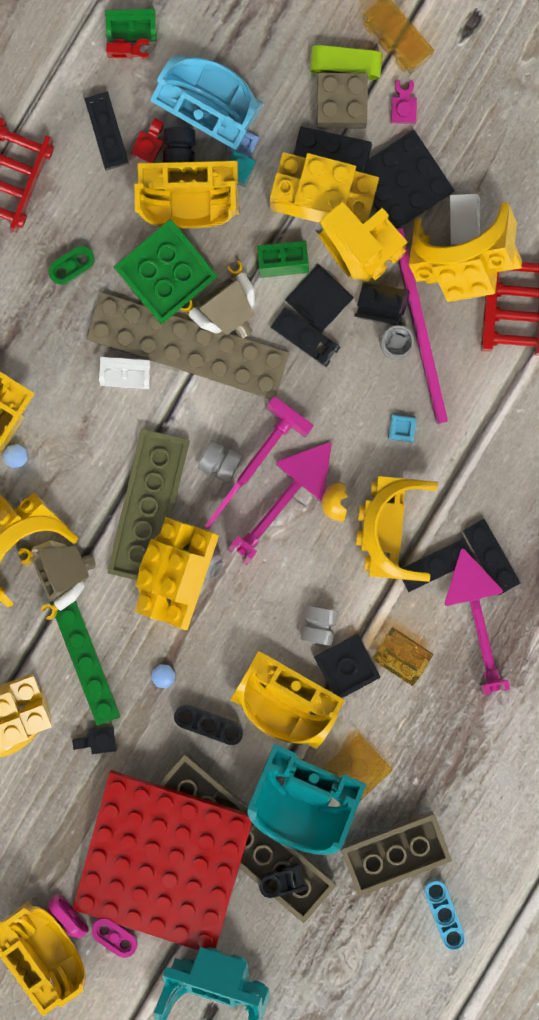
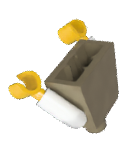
M237 260L236 263L239 270L233 271L228 265V272L231 277L195 304L193 300H190L189 307H182L180 310L184 313H189V317L205 330L213 333L223 331L226 335L235 330L238 336L243 339L252 333V329L246 321L254 315L252 308L255 305V290L247 275L242 273V263Z
M52 540L32 547L31 551L26 548L18 551L19 556L28 554V558L20 561V563L24 566H29L33 562L49 602L54 601L52 605L45 604L41 607V612L47 608L52 609V614L46 617L47 620L54 619L58 609L63 610L78 598L85 588V581L89 578L87 571L96 567L95 559L91 554L81 557L76 546H67Z

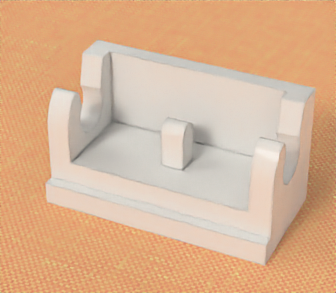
M478 194L450 195L451 245L462 244L481 235L480 197Z
M100 357V386L149 389L150 360Z

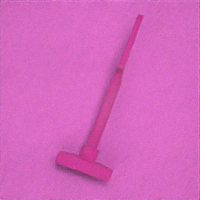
M274 396L266 409L279 418L274 425L275 429L240 474L236 484L204 527L209 529L236 495L239 488L248 482L282 435H286L293 428L306 438L314 425Z
M330 442L276 462V466L289 475L293 482L253 531L247 533L243 539L238 536L229 547V552L232 553L237 548L236 551L241 556H247L243 562L245 565H248L256 555L257 551L254 548L259 543L258 539L301 487L319 501H322L332 446Z
M461 549L444 604L445 606H450L463 602L470 603L486 670L484 672L486 683L480 685L481 694L489 695L491 694L490 691H499L500 688L501 691L510 690L509 681L501 680L499 670L495 668L480 604L481 598L502 594L503 590L465 549Z

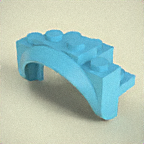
M181 54L171 57L156 81L159 84L150 99L151 102L234 150L238 149L246 132L254 124L264 105V102L254 97L245 81L229 68L208 59L184 57Z

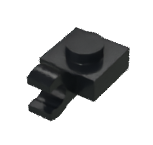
M114 726L89 729L90 737L74 738L72 740L73 750L91 747L92 754L117 751Z

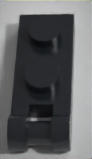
M285 307L270 327L326 368L331 362L329 360L334 353L337 354L341 348L334 341L324 336ZM320 343L326 346L321 354L315 350Z

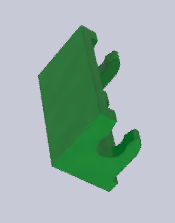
M155 9L105 10L108 43H112L114 39L127 40V42L148 39L149 42H157Z
M306 240L257 246L260 278L309 273Z

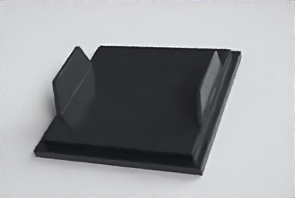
M318 264L285 301L317 331L322 333L354 297Z

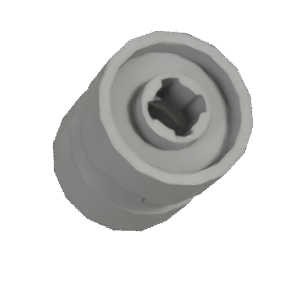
M396 325L390 327L381 339V351L390 360L404 359L413 349V334L404 326Z
M211 440L198 469L209 474L215 471L218 479L230 483L243 455L232 449L225 452L222 444Z
M307 605L305 619L308 621V624L303 626L301 640L332 646L334 631L331 627L336 625L339 611Z

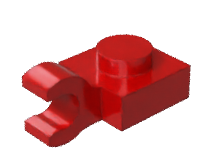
M114 39L112 43H106V54L108 58L132 59V57H138L140 59H148L149 53H142L140 47L143 45L148 46L150 42L148 39H139L132 45L127 43V40Z
M154 118L148 134L140 132L130 154L148 163H155L164 144L163 141L158 139L165 125L164 122Z

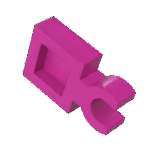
M400 80L396 81L395 91L399 97H392L391 124H416L417 98H410V94L414 89L413 80H410L407 90L401 89Z

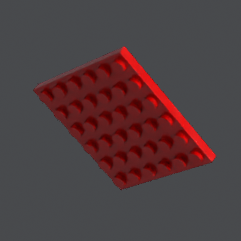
M111 770L72 910L99 919H109L115 924L198 951L200 947L217 949L252 826L248 813Z

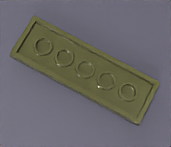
M141 429L108 574L137 580L140 564L150 539H155L160 534L165 517L172 519L190 440Z

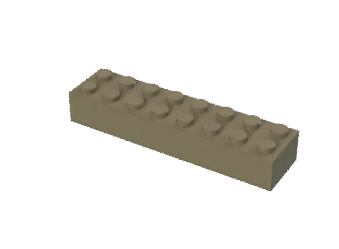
M186 752L158 783V785L247 813L248 805ZM252 823L240 869L258 884L259 878L267 872L301 863L303 865L301 869L304 883L308 885V889L274 898L302 923H305L337 886L336 881L301 851L273 840ZM292 874L294 884H296L295 876ZM268 879L263 883V889L266 891H273L277 886V882L273 879Z

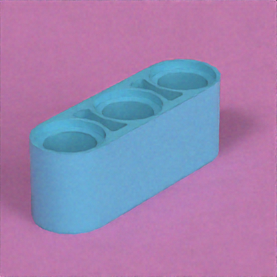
M430 878L425 882L423 890L441 939L448 949L458 950L465 943V935L448 890L442 880ZM435 884L442 887L441 893L438 896H431L429 888ZM448 908L451 911L449 918L444 920L438 918L439 910ZM452 931L458 932L460 935L458 941L454 943L448 942L446 939L447 935Z

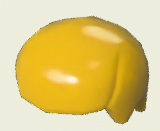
M336 482L330 485L324 492L322 509L328 518L343 523L347 509L341 505V500L347 498L348 495L345 493L346 484Z

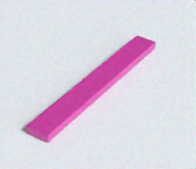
M403 228L397 229L398 232L405 238ZM406 245L405 255L398 263L404 288L410 292L408 305L436 424L448 422L415 278L409 266L410 256Z

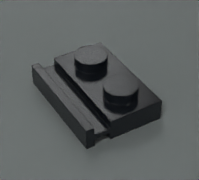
M363 282L357 303L359 307L354 317L401 326V317L404 316L410 292L405 289Z

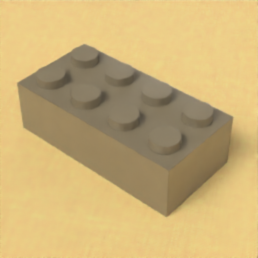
M433 811L344 844L341 849L358 897L452 861Z

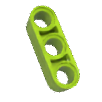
M314 45L311 49L309 71L314 74L362 73L368 74V80H378L381 76L383 54L373 50Z

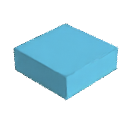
M392 414L389 439L413 443L417 418Z

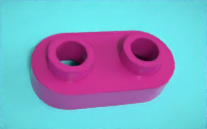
M56 894L48 901L49 914L64 925V929L70 937L81 939L89 932L87 923L75 910H72L73 907L64 897Z
M105 918L97 919L93 924L92 936L98 943L122 958L130 957L135 953L138 942L135 935ZM103 925L109 928V932L106 934L100 931V927ZM124 939L130 943V946L127 948L121 946V941Z

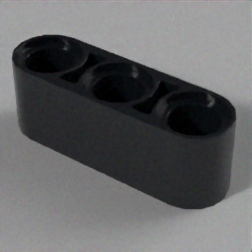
M187 704L181 705L174 713V721L177 726L227 745H236L243 737V728L239 723ZM181 710H189L192 713V720L190 722L183 723L180 721L178 715ZM206 718L213 719L216 723L215 729L212 731L204 730L202 728V721ZM228 727L237 728L239 731L238 738L234 740L228 739L225 736V730Z

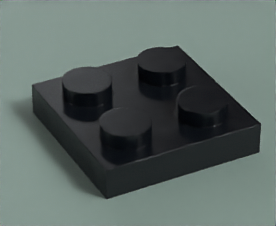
M358 634L314 656L330 689L341 698L381 678Z

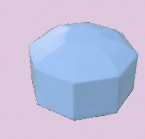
M18 444L8 446L3 454L5 464L14 469L24 467L29 459L27 450Z
M160 664L152 670L151 680L159 688H168L175 682L176 672L170 665Z

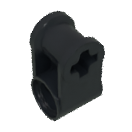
M301 863L293 864L263 874L258 881L261 894L267 898H274L307 890L308 885L304 883L301 872L303 865ZM292 874L295 876L296 884H294ZM273 879L277 882V886L273 891L263 889V883L266 880Z

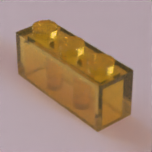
M379 0L364 13V28L371 35L376 34L381 40L379 44L386 53L391 52L395 56V63L403 72L407 70L410 75L413 74L433 56L435 50L391 0Z

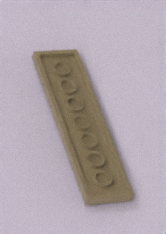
M103 292L101 293L87 335V340L268 399L276 397L289 357L288 352L245 338L242 339L232 334L226 335L223 331L213 333L201 328L195 322L174 315L161 325L145 306Z

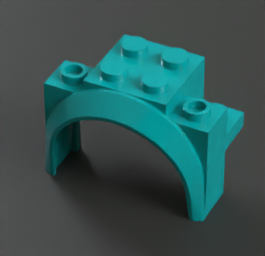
M200 947L195 962L187 958L182 960L175 958L172 967L165 968L163 973L164 987L156 1005L154 1016L155 1020H166L176 1001L188 992L234 1008L236 1005H244L246 1007L245 1010L249 1013L248 1020H262L270 999V991L262 982H250L248 962L238 955H231V957L224 955L221 951L212 947L207 949Z

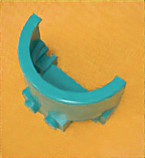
M274 744L248 806L247 813L249 819L265 835L290 848L320 855L333 854L340 851L367 784L345 774L339 777L296 758L297 753ZM276 777H285L282 785L276 780ZM332 798L337 800L340 806L330 807L329 804Z

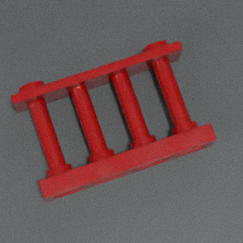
M0 118V141L4 142L7 140L39 153L34 167L0 154V165L30 176L25 189L0 180V191L21 199L16 212L0 207V217L11 221L9 228L17 233L18 229L23 228L25 225L27 214L24 213L45 160H50L53 154L54 145H52L51 137L45 136L42 144L8 131L9 128L6 127V121Z
M522 262V268L508 271L539 273V263ZM497 272L495 294L485 295L481 351L491 352L493 346L498 344L535 347V356H539V307L538 312L502 310L500 307H496L497 297H501V295L539 298V288L503 285L502 282H498L499 272ZM500 319L537 322L536 337L499 334L498 331H494L495 321L499 322Z

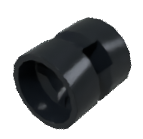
M184 127L165 128L163 143L167 148L163 150V163L195 162V152L191 150V147L195 145L196 130Z

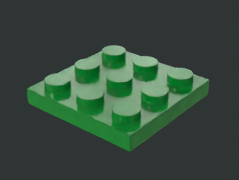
M168 219L113 266L115 271L161 325L218 277L171 219Z

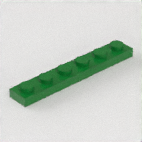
M75 600L63 610L58 609L55 618L96 725L99 726L121 716Z

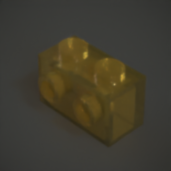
M392 627L379 644L371 659L413 686L424 673L433 653Z

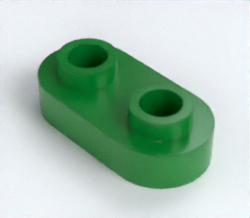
M85 246L74 248L50 265L49 277L57 285L70 283L93 267L95 262L93 252ZM82 255L87 257V261L84 264L78 262V258ZM65 269L66 275L59 277L57 275L58 270Z

